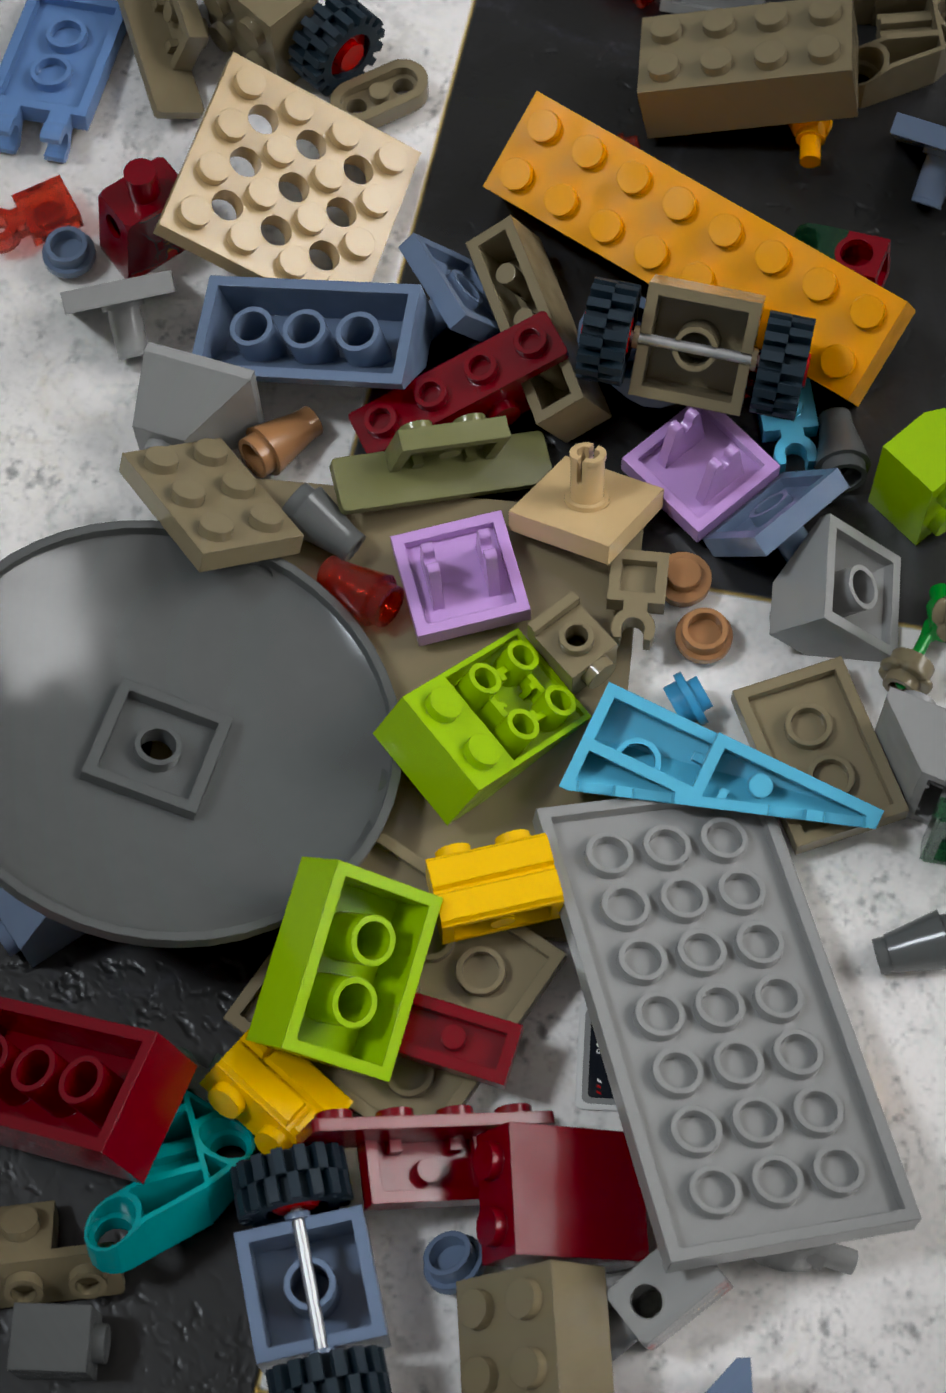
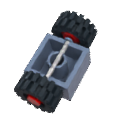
M314 1142L309 1146L299 1143L293 1144L292 1148L282 1149V1147L270 1149L271 1153L268 1154L257 1153L251 1155V1160H240L236 1163V1166L230 1168L238 1221L243 1226L252 1225V1227L257 1228L233 1234L255 1360L259 1369L266 1375L268 1392L392 1393L384 1348L392 1346L367 1220L362 1204L340 1209V1207L348 1206L354 1200L344 1147L342 1145L338 1146V1143L334 1142L326 1145L324 1142Z

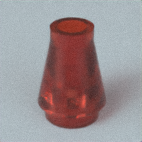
M337 556L327 558L317 574L316 581L364 626H371L373 624L379 628L387 626L396 617L402 606L404 590L397 585L393 575L346 562Z

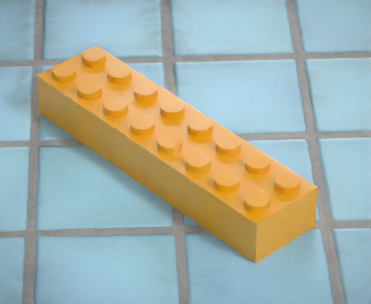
M538 91L533 96L483 185L484 188L648 284L654 275L658 274L766 295L755 346L762 350L771 310L816 319L809 351L812 355L807 377L856 406L860 405L916 312L904 299Z

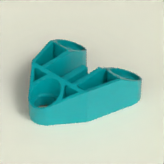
M187 1090L144 1184L137 1182L129 1184L103 1200L89 1215L84 1227V1239L92 1265L105 1273H124L212 1225L234 1200L230 1168L236 1166V1163L240 1160H251L250 1156L257 1154L252 1133L238 1120L222 1116L210 1103ZM225 1146H237L243 1149L246 1154L239 1158H227L219 1156L215 1152ZM112 1229L129 1231L115 1245L107 1248H100L97 1245L100 1237Z

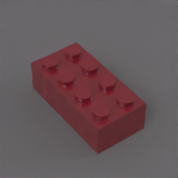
M0 996V1145L144 1184L198 1066L159 1032Z

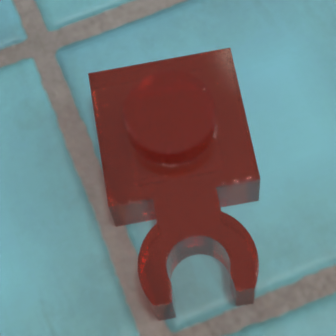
M60 175L11 195L15 208L10 210L0 208V229H5V231L0 233V254L11 252L20 244L22 238L29 235L35 246L45 243L48 235L59 227L73 226L80 228L84 226L81 214Z

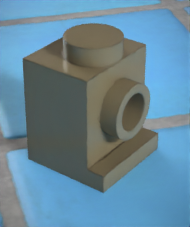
M573 590L527 624V639L573 695H576L586 686L589 689L600 686L614 672L618 644L580 604V598ZM577 638L583 643L581 646L570 645Z

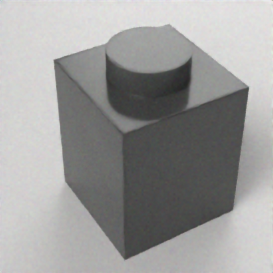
M14 1302L7 1370L19 1379L97 1381L98 1364H106L109 1358L111 1344L110 1325L102 1323L103 1315L93 1305Z

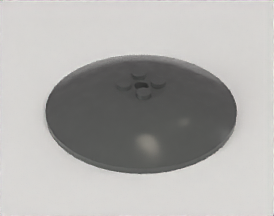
M155 520L114 521L65 530L37 540L0 561V887L18 901L40 914L77 931L110 941L144 947L191 948L214 946L241 941L281 927L302 856L338 859L360 867L379 839L394 805L401 777V768L372 733L397 704V699L388 673L375 647L361 626L345 607L322 585L281 557L199 573L163 528L160 521ZM148 741H160L171 749L173 755L167 759L156 760L147 756L143 752L141 745Z

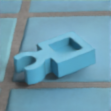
M807 378L805 388H801L794 421L757 414L762 443L778 441L774 449L773 459L781 466L779 475L785 472L786 456L790 454H796L803 458L805 470H814L817 450L815 444L809 438L817 436L819 424L810 378Z

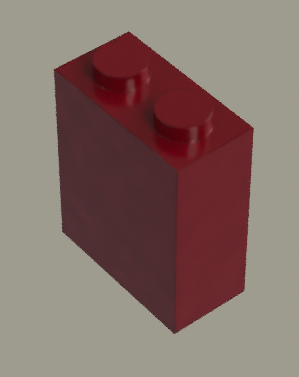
M507 1122L476 1136L477 1146L473 1156V1169L479 1184L480 1212L476 1221V1234L482 1248V1266L516 1268L551 1259L605 1267V1273H616L635 1267L649 1255L646 1206L624 1131Z

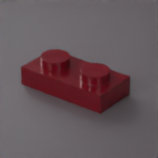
M416 992L397 1056L505 1090L524 1027L521 1024Z

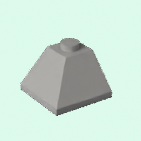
M148 341L143 355L132 425L139 450L148 449L153 446H170L196 442L204 438H222L229 448L234 450L238 448L239 440L246 436L248 428L265 422L254 370Z
M831 513L821 516L773 582L771 611L769 615V635L807 656L830 658L842 656L843 659L881 662L882 659L889 657L898 646L901 557Z

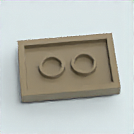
M204 438L196 442L170 446H153L144 450L122 453L119 467L120 474L155 518L160 521L163 528L199 573L300 554L304 538L303 533L222 438Z
M842 656L732 691L731 702L751 748L884 810L877 828L907 818L909 813L907 803ZM779 817L795 855L873 830Z

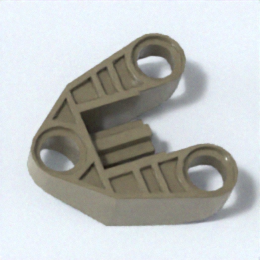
M853 0L856 25L871 24V26H877L876 40L858 46V74L867 76L870 79L858 84V108L868 107L931 85L946 73V0Z

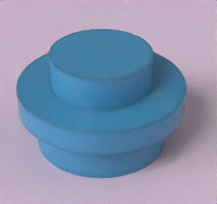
M681 671L673 675L675 681L663 687L674 710L678 715L695 723L699 722L701 726L707 724L708 720L704 711L710 709L713 705L697 676L686 681Z

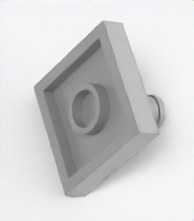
M166 270L60 292L65 315L100 307L102 313H108L118 359L122 360L144 355L147 339L139 306L145 304L144 298L176 292L172 271Z

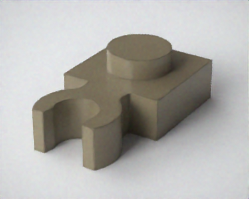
M623 549L611 562L606 609L620 610L612 620L610 634L618 644V647L621 644L622 632L627 628L633 627L643 633V650H650L652 648L655 637V622L649 613L664 615L670 553Z

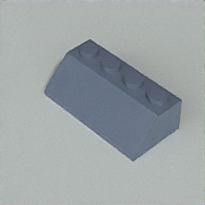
M210 275L192 353L254 370L257 382L404 390L426 368L435 316L421 284Z

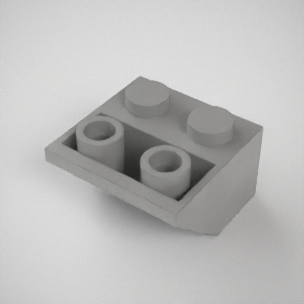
M890 687L875 728V733L909 808L907 817L931 826L942 798H946V709L936 705L931 697L915 690L901 691Z

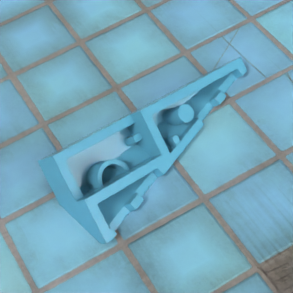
M611 682L608 683L559 787L567 791L869 829L877 828L884 813V810L720 732L716 733Z

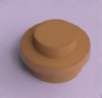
M676 552L670 554L665 601L672 606L680 608L690 607L699 603L707 596L711 588L712 573L708 564L701 557L693 553Z
M706 607L694 609L685 614L677 624L675 631L676 646L686 659L694 663L711 664L726 656L732 645V627L729 621L715 609Z

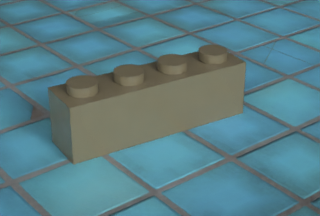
M510 215L466 242L500 332L540 311H545L568 350V359L521 383L536 424L563 442L568 443L613 417L599 382L575 377L576 357L579 349L577 342L578 330L541 239Z

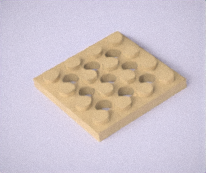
M233 52L224 67L153 233L239 277L372 282L421 152ZM256 114L264 117L270 123L272 133L262 134L257 132L250 125L248 115ZM296 140H307L315 145L319 152V159H309L303 156L297 148ZM242 157L246 159L254 169V176L245 177L238 174L232 168L230 158ZM350 164L358 167L365 175L366 184H356L349 180L344 172V165ZM289 182L294 184L301 192L302 201L292 202L286 199L279 190V183ZM219 199L231 204L236 212V219L225 220L220 218L212 208V201ZM332 206L344 211L349 219V226L340 227L335 225L329 219L326 208ZM272 225L278 228L284 236L285 244L277 246L266 241L261 233V226ZM317 249L326 253L331 259L332 270L317 268L310 259L309 250Z

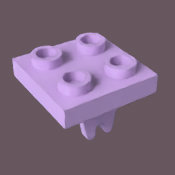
M690 406L684 408L622 457L621 469L629 477L664 488L662 509L697 543L777 478L781 467L725 413Z
M501 510L390 536L391 547L419 646L531 619V608Z

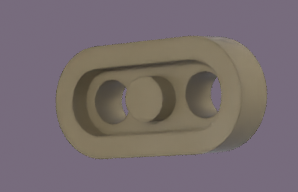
M393 60L338 85L331 94L330 104L377 129L424 106L429 96L428 75L426 70L413 60ZM401 91H407L406 93H404V94H402V95L397 94L398 92H401Z

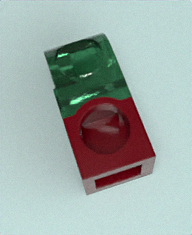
M814 223L801 224L796 228L793 237L884 288L890 273L891 239Z

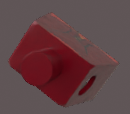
M156 157L151 161L145 158L131 160L124 168V177L103 189L98 196L100 247L125 279L146 275L185 251V249L153 233L178 176L177 172L164 157Z

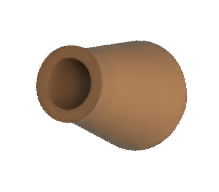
M304 406L296 412L248 428L246 436L239 440L238 443L240 454L248 468L260 478H264L269 474L278 476L315 438L322 435V423L311 408Z

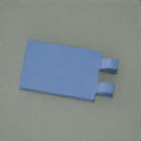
M117 0L26 1L0 64V152L14 155L18 152L22 138L23 121L28 120L44 123L39 137L40 142L48 143L44 159L61 163L67 161L71 149L73 128L89 130L127 31Z

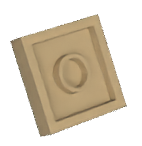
M578 443L571 447L569 456H565L509 510V530L609 565L662 509L664 488L605 469L607 452L604 447L598 445L594 452V443Z

